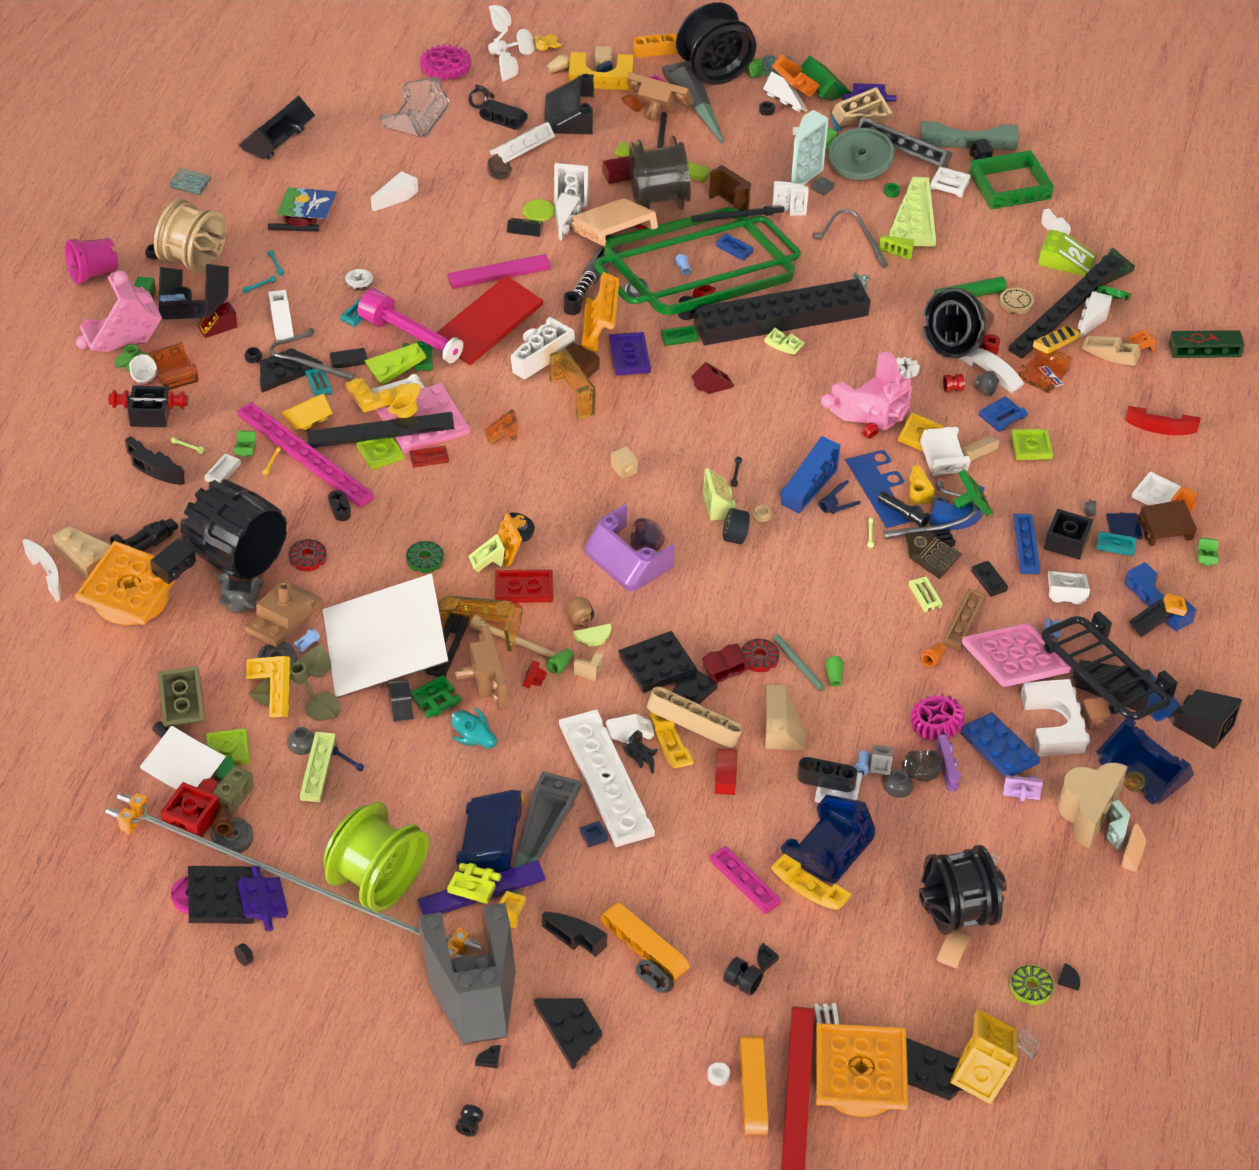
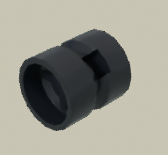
M735 957L728 965L723 981L733 987L739 986L740 991L752 996L760 986L764 971L753 965L749 967L748 962Z

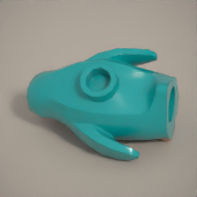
M474 708L478 716L465 710L452 714L451 725L462 736V738L453 736L454 740L463 745H480L487 749H492L496 746L497 737L490 730L486 716L478 708Z

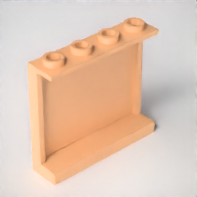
M625 198L572 216L571 223L575 233L602 246H605L606 235L637 224L652 230L658 228L655 211Z

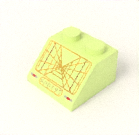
M709 468L705 469L703 496L710 521L725 520L728 511L731 508L736 509L735 500L731 499V487L727 486L726 479Z

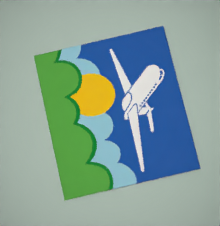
M288 187L276 215L326 219L337 191Z

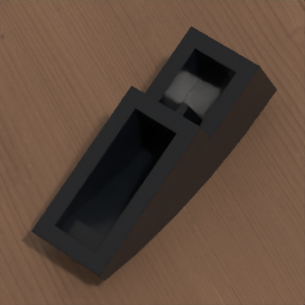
M544 912L542 914V927L571 949L575 950L580 945L596 957L607 947V933L596 926L564 914Z

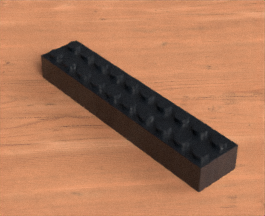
M859 278L695 307L694 325L705 346L766 335L774 328L783 332L866 317L869 315L870 299Z

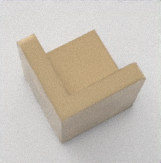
M597 652L591 661L583 658L580 660L575 659L574 675L596 681L603 668V654Z

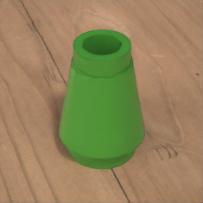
M566 648L550 656L547 661L548 670L554 674L562 673L574 657L572 650Z
M831 656L827 658L825 667L830 685L837 687L842 684L844 662L839 656Z

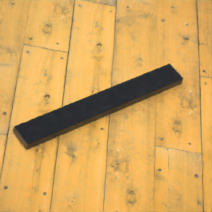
M452 412L311 430L307 431L308 445L312 448L455 428Z

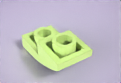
M776 328L764 340L770 346L794 355L805 344V342L792 333L786 336Z

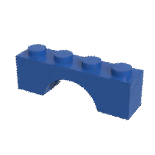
M1146 562L1127 572L1125 585L1141 601L1145 602L1149 607L1160 599L1164 602L1163 598L1165 595L1161 594L1155 587L1158 573ZM1186 599V614L1184 616L1173 614V616L1165 621L1175 631L1194 621L1197 609Z

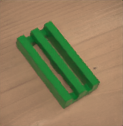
M695 325L661 330V337L665 346L699 341Z

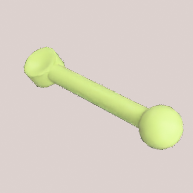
M172 437L170 440L172 444L177 443L194 449L199 454L205 452L204 447L193 446L178 440L176 437Z
M869 518V542L867 543L869 548L874 547L873 518Z

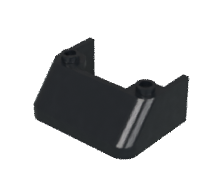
M298 95L275 116L257 128L239 146L243 151L261 159L266 157L268 160L275 154L273 151L294 133L300 134L305 129L304 125L316 115Z
M206 264L205 300H192L190 288L182 287L183 270L160 267L159 299H161V295L184 294V298L187 299L186 301L166 300V302L159 300V312L162 319L208 318L228 298L229 267Z

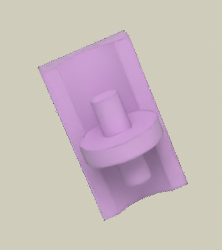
M1017 774L1014 776L1006 775L1003 796L1019 797L1020 801L1023 802L1025 798L1040 800L1043 780L1038 779L1036 776L1025 778L1019 777Z

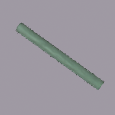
M780 635L774 636L773 640L817 690L822 691L825 688L824 684Z

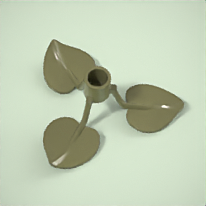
M322 644L308 651L299 661L290 665L291 675L289 676V685L291 681L306 685L313 699L307 703L306 712L310 718L318 721L333 719L338 716L340 711L339 702L332 693L323 691L316 697L307 680L311 675L320 677L330 670V658ZM271 678L263 680L250 692L251 697L255 701L265 706H270Z

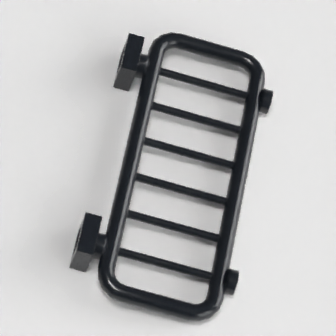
M1100 611L1093 614L1092 622L1081 616H1073L1053 624L1042 631L1041 636L1045 642V651L1048 654L1055 652L1109 702L1108 709L1113 715L1120 713L1127 719L1139 720L1167 707L1170 703V698L1174 696L1178 682L1165 670L1158 673L1155 682L1107 638L1109 637L1112 622ZM1073 624H1080L1086 628V630L1059 642H1055L1049 636ZM1089 632L1099 640L1071 654H1068L1059 646ZM1101 644L1112 652L1084 666H1081L1072 658ZM1114 656L1125 664L1097 678L1092 677L1085 670ZM1127 668L1131 669L1138 676L1108 691L1098 682ZM1140 680L1144 681L1151 688V690L1122 703L1111 694ZM1153 692H1156L1162 698V701L1138 712L1129 711L1125 707V705Z

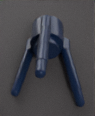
M848 480L841 483L829 495L819 501V507L824 513L831 512L834 514L837 511L861 503L856 501L836 507L838 500L835 495L849 483Z

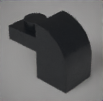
M408 679L387 682L393 722L414 719Z

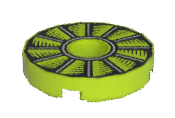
M1035 965L1020 966L1013 972L1010 979V990L1013 996L1022 1003L1025 1001L1030 1003V1005L1045 1003L1050 999L1054 989V981L1051 975L1045 969ZM1026 983H1035L1037 987L1030 988L1026 985Z

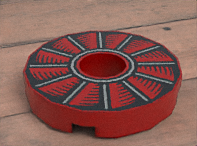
M300 540L294 543L289 550L291 565L296 566V569L301 571L316 570L321 564L323 566L327 559L326 547L317 540ZM305 554H311L312 556H310V557H305L304 555H305Z
M753 639L746 642L741 649L747 659L749 670L767 672L770 668H775L779 662V649L769 640ZM756 654H763L764 657H757V656H755V655H756Z

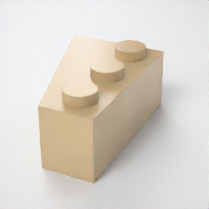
M876 87L836 103L832 115L839 126L859 125L861 117L878 123H887L892 112Z
M70 526L53 535L56 551L85 579L88 578L111 546Z

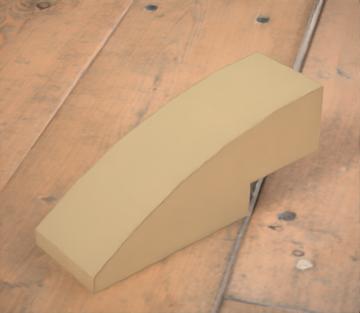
M1087 336L1082 345V349L1090 354L1114 363L1135 366L1140 357L1139 344L1122 343L1120 337Z

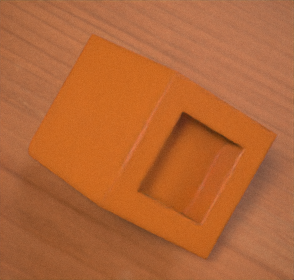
M1181 486L1172 497L1171 502L1184 500L1189 512H1191L1196 505L1199 493Z

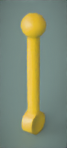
M277 446L269 464L263 469L264 475L270 474V468L281 447Z

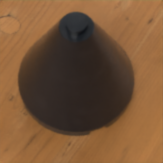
M946 288L938 291L929 299L923 316H926V326H923V331L929 345L934 351L946 358H961L974 352L994 322L993 313L973 294L962 288Z

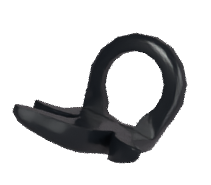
M476 84V88L469 94L468 99L472 107L480 109L488 101L489 96L493 99L495 96L488 88ZM478 91L485 94L484 102L481 105H476L472 101L473 95Z
M637 730L630 736L623 750L629 757L640 764V768L644 766V762L648 763L651 773H654V758L652 756L656 755L658 749L652 750L642 744L643 733Z

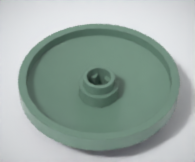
M855 128L841 133L832 141L828 152L829 162L834 171L845 178L853 180H867L883 174L890 168L894 159V147L891 140L882 132L870 128Z

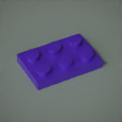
M644 332L609 334L615 375L651 373Z

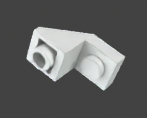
M637 714L608 719L606 721L609 736L623 743L637 730L641 731L643 737L649 740L655 735L651 720Z

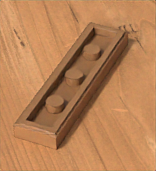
M968 589L942 643L945 646L961 651L963 637L969 635L986 600V594Z

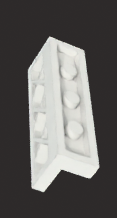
M546 122L490 150L491 155L498 153L503 164L550 140L555 135L549 122Z

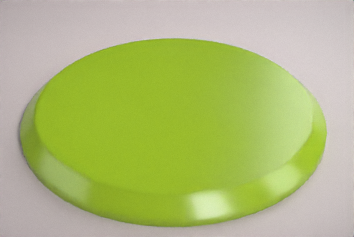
M535 199L527 202L523 206L522 212L530 220L546 221L555 215V206L549 201Z

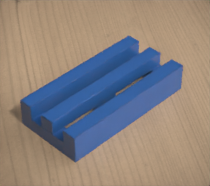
M725 234L716 244V247L742 261L749 254H752L754 250L753 247L729 234Z

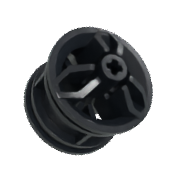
M975 845L972 849H965L963 852L950 855L940 854L937 856L936 854H929L926 856L921 883H924L925 887L919 888V899L927 913L932 915L938 930L943 935L951 934L953 930H961L965 926L975 924H989L992 926L1000 923L1004 900L1002 891H1006V880L1004 874L998 866H995L990 853L983 845Z

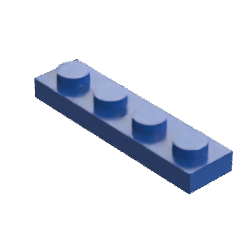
M1014 514L1013 524L1020 574H1039L1040 564L1033 515Z

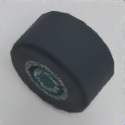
M734 508L728 511L723 527L724 541L736 544L744 543L750 523L748 511Z

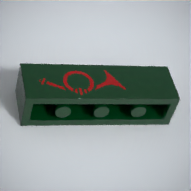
M1240 330L1171 331L1169 340L1172 358L1241 357L1245 345Z

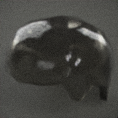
M491 157L487 162L488 174L494 179L503 180L512 173L510 163H504L502 157Z

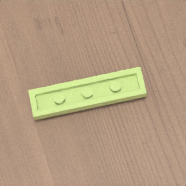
M315 732L300 792V801L321 803L336 734Z

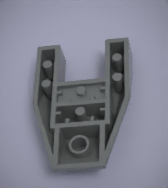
M506 903L484 906L482 920L489 949L487 954L450 959L441 912L420 915L418 929L429 986L463 1044L507 1038L516 969Z

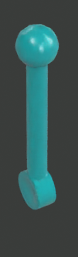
M269 250L268 255L272 258L277 268V275H284V270L280 268L274 256V251Z
M270 276L269 279L250 287L245 286L243 287V292L249 293L250 290L261 285L275 282L276 277Z

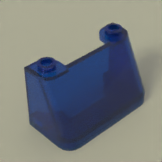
M1128 716L1096 751L1099 757L1098 762L1101 765L1119 763L1127 766L1125 779L1127 781L1132 779L1137 782L1138 785L1135 787L1145 794L1144 798L1152 805L1155 803L1161 804L1194 776L1191 764L1183 758L1180 760L1177 756L1174 757L1148 737L1144 730H1140L1137 726L1134 727L1136 722Z
M508 790L474 797L471 799V802H467L466 814H468L462 850L457 852L456 864L472 863L482 869H494L496 873L511 869L510 861L513 857L517 822H519L522 812L521 790Z
M826 794L817 806L820 821L800 844L796 839L789 838L780 848L783 854L801 863L803 869L825 882L836 883L871 843L875 836V825L866 802Z

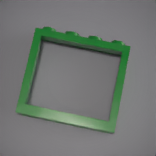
M1031 150L971 160L969 175H971L972 180L991 210L1052 199L1054 185ZM1028 167L1039 185L995 193L985 175Z

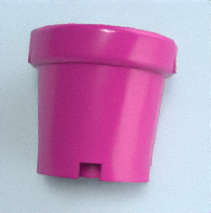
M110 238L85 241L70 239L66 241L65 259L69 274L74 283L77 285L85 283L90 278L115 272V269H118L117 253L113 252L112 248H110L114 246Z

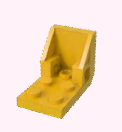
M978 1008L974 1015V1034L961 1055L951 1078V1083L991 1104L1017 1061V1029Z

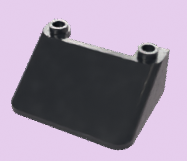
M582 74L546 94L545 123L549 122L554 134H593V108L588 103L580 105V97H593L594 74Z

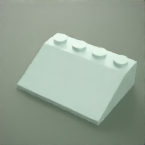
M814 110L803 116L795 138L791 183L805 185L821 173L824 168L829 118Z

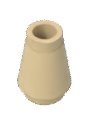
M565 54L559 55L546 65V69L549 74L565 70L570 66V61Z

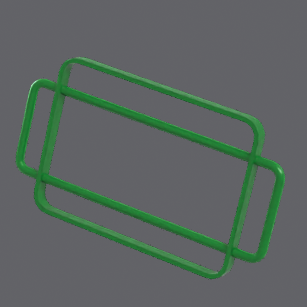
M726 207L698 215L740 210ZM764 216L734 218L737 220L736 222L615 253L611 249L612 247L710 222H692L691 217L660 224L658 228L653 230L645 228L607 239L604 248L605 256L598 258L594 263V267L602 275L603 272L608 273L602 267V264L611 262L642 295L631 297L619 285L618 294L625 302L630 304L648 302L658 313L675 315L695 309V307L714 304L790 282L795 272V266L791 261L799 259L801 251L769 218ZM761 222L766 224L794 254L785 256L754 223ZM739 227H744L775 258L654 293L621 260ZM781 265L787 271L784 274L673 305H667L658 300V298Z

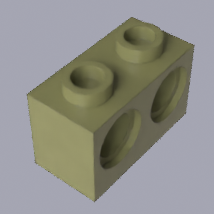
M234 765L212 792V794L219 796L220 805H227L229 807L231 816L254 789L252 772Z

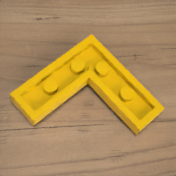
M356 378L345 383L346 389L363 412L391 405L397 394L408 385L400 384L397 387L373 393L363 378Z
M287 656L247 659L246 679L271 678L269 717H288L290 657Z

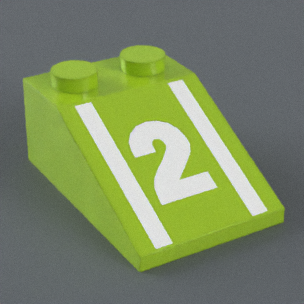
M1049 229L1041 248L1038 265L1085 277L1090 272L1096 254L1068 234Z

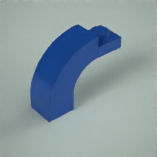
M980 486V488H981V490H982V492H983V494H984L985 487ZM937 500L931 512L929 525L937 526L960 520L973 511L974 506L970 502L959 510L955 504ZM977 508L976 513L971 518L951 526L949 529L957 530L970 527L977 523L984 513Z

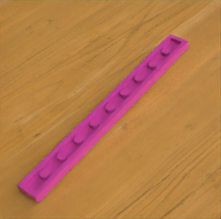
M250 402L237 410L240 418L281 447V449L334 489L342 491L346 498L361 508L374 499L373 492L254 403Z

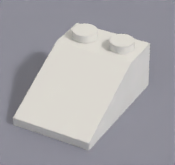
M555 163L554 204L561 193L580 197V205L587 208L590 196L588 166Z

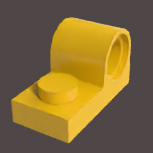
M919 465L912 466L909 476L911 482L909 502L914 505L931 503L934 496V487Z

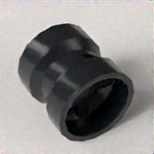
M682 296L679 299V303L694 298L691 296ZM695 309L678 313V316L683 320H691L694 318Z
M467 1104L461 1109V1118L457 1120L455 1129L464 1136L473 1137L478 1132V1123L482 1121L484 1112L477 1106Z

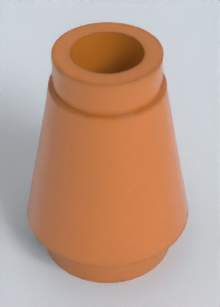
M937 642L924 650L921 655L922 663L926 667L937 666L946 650V646L942 642Z

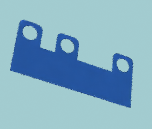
M880 450L845 459L885 527L889 528L908 523L909 521L906 520L904 515L878 501V496L880 493L882 494V491L895 497L889 487L904 483L899 472L892 471L880 474L876 466L891 462L887 452ZM876 454H883L886 456V460L879 462L874 457ZM889 475H897L899 481L891 483L887 477ZM914 505V506L918 507V510H920L921 512H923V510L921 509L920 506Z

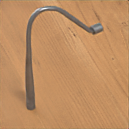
M842 209L837 211L831 217L822 233H813L814 239H821L837 215L849 212L860 222L881 267L886 268L888 266L877 243L867 230L860 216L853 210Z
M309 328L305 334L278 341L269 348V352L275 357L293 360L345 379L353 380L354 378L353 373L305 359L277 354L273 351V348L280 344L307 336L311 337L314 334L313 328Z
M942 481L935 483L936 489L942 493L956 497L962 495L945 490ZM972 501L973 511L966 517L951 523L885 531V539L905 536V534L926 533L949 528L971 518L976 513L978 506Z

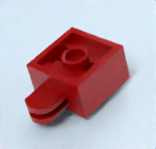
M203 779L198 787L182 782L161 810L162 821L203 837L214 822L217 807L220 806L219 796L212 794L217 787V783L213 779Z

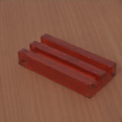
M446 445L410 451L413 468L449 463Z

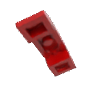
M1128 406L1125 421L1140 429L1163 435H1189L1198 431L1201 417L1182 415V419L1147 414V408Z

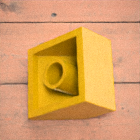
M324 394L312 397L281 412L282 416L295 430L302 428L303 431L313 427L312 423L316 421L322 423L328 420L327 416L333 414Z

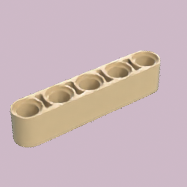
M662 687L653 688L647 703L649 711L729 748L737 745L743 729L738 722Z

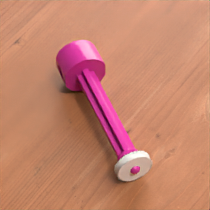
M373 288L368 290L361 298L358 305V315L377 327L384 326L389 322L443 353V360L450 364L460 357L464 347L462 340L456 337L451 340L446 339L394 310L395 300L390 296Z

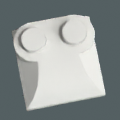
M1048 571L1049 598L1053 602L1062 603L1067 601L1073 604H1082V602L1087 601L1090 588L1086 574Z

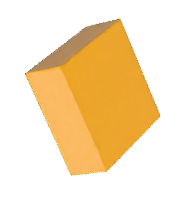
M1167 593L1163 598L1166 612L1184 616L1187 612L1184 597Z

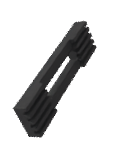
M450 612L443 630L444 642L446 643L450 633H455L456 636L447 654L448 661L427 667L426 674L437 677L444 675L446 677L468 626L469 616L465 617V615L461 616V614L457 616V613L453 615Z

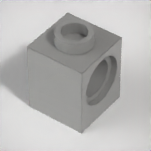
M873 745L870 773L891 774L893 747Z

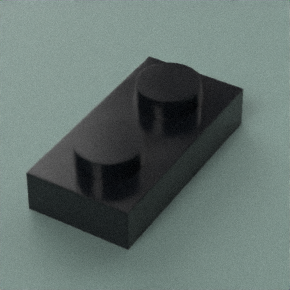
M989 561L972 566L971 572L990 597L1007 591L1008 585Z

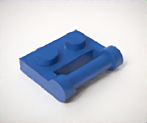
M1004 396L979 410V416L1000 432L1014 421L1027 417V411Z

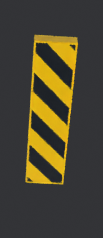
M1066 325L1035 340L1033 347L1048 354L1079 339L1081 332Z

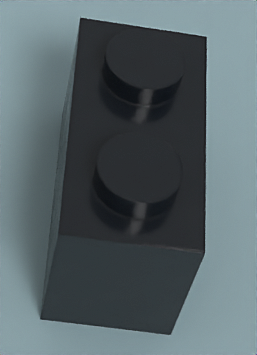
M177 538L150 560L152 573L167 584H170L178 579L188 568L194 566L196 563L195 549Z

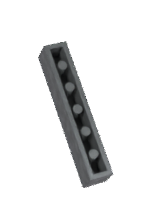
M861 117L857 127L870 128L882 132L891 140L894 148L944 168L948 167L953 154L950 151L865 117Z

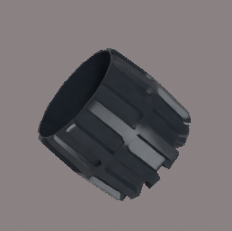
M223 479L221 483L216 480L209 482V489L206 491L201 487L195 493L197 498L195 504L189 502L184 511L188 518L181 520L180 532L183 534L181 536L182 541L194 548L195 554L236 578L250 580L268 570L279 556L286 540L287 520L282 511L257 493L227 479Z

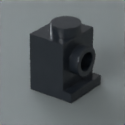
M987 139L971 141L969 154L977 160L992 157L993 150Z

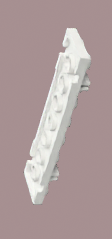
M593 710L560 719L559 726L615 847L655 836V830L646 816V811L639 800L606 727L602 724L603 721L598 711Z

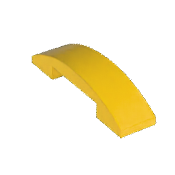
M650 712L649 716L655 736L670 766L675 769L694 764L688 749L684 748L678 736L675 723Z
M783 854L771 866L775 874L793 890L824 907L839 910L852 897L850 892L834 884L831 887L801 869V863L786 854Z

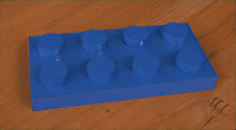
M992 712L961 727V732L959 733L1004 777L1006 775L1014 776L1040 764V757Z

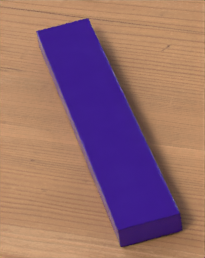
M539 860L500 872V881L492 880V882H495L496 888L491 898L505 894L506 891L511 892L545 881V875ZM448 889L417 899L422 915L440 912L444 914L479 902L448 893Z

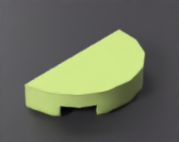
M611 624L573 631V636L577 642L585 643L587 646H599L604 644L611 635Z

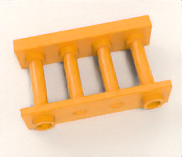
M605 272L601 275L599 294L595 300L587 297L585 301L581 345L594 352L598 351L599 334L603 328L606 327L612 330L615 326L620 278Z

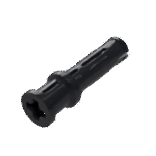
M885 491L879 494V502L904 515L907 521H913L919 527H926L931 517L929 513H923L918 510V507L909 506Z

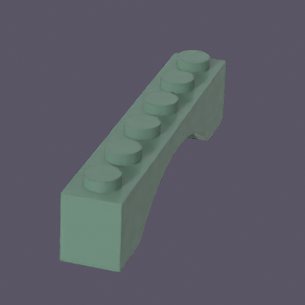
M921 121L920 140L937 147L970 148L971 141L987 139L992 149L1017 150L1019 140L1018 125H1000L983 131H964L947 127L939 122Z

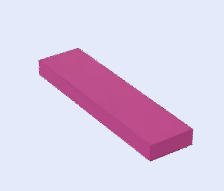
M724 846L710 856L709 861L764 914L781 904V898L727 846Z

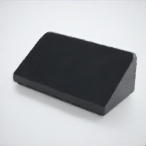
M510 218L507 224V232L538 237L542 231L543 221Z

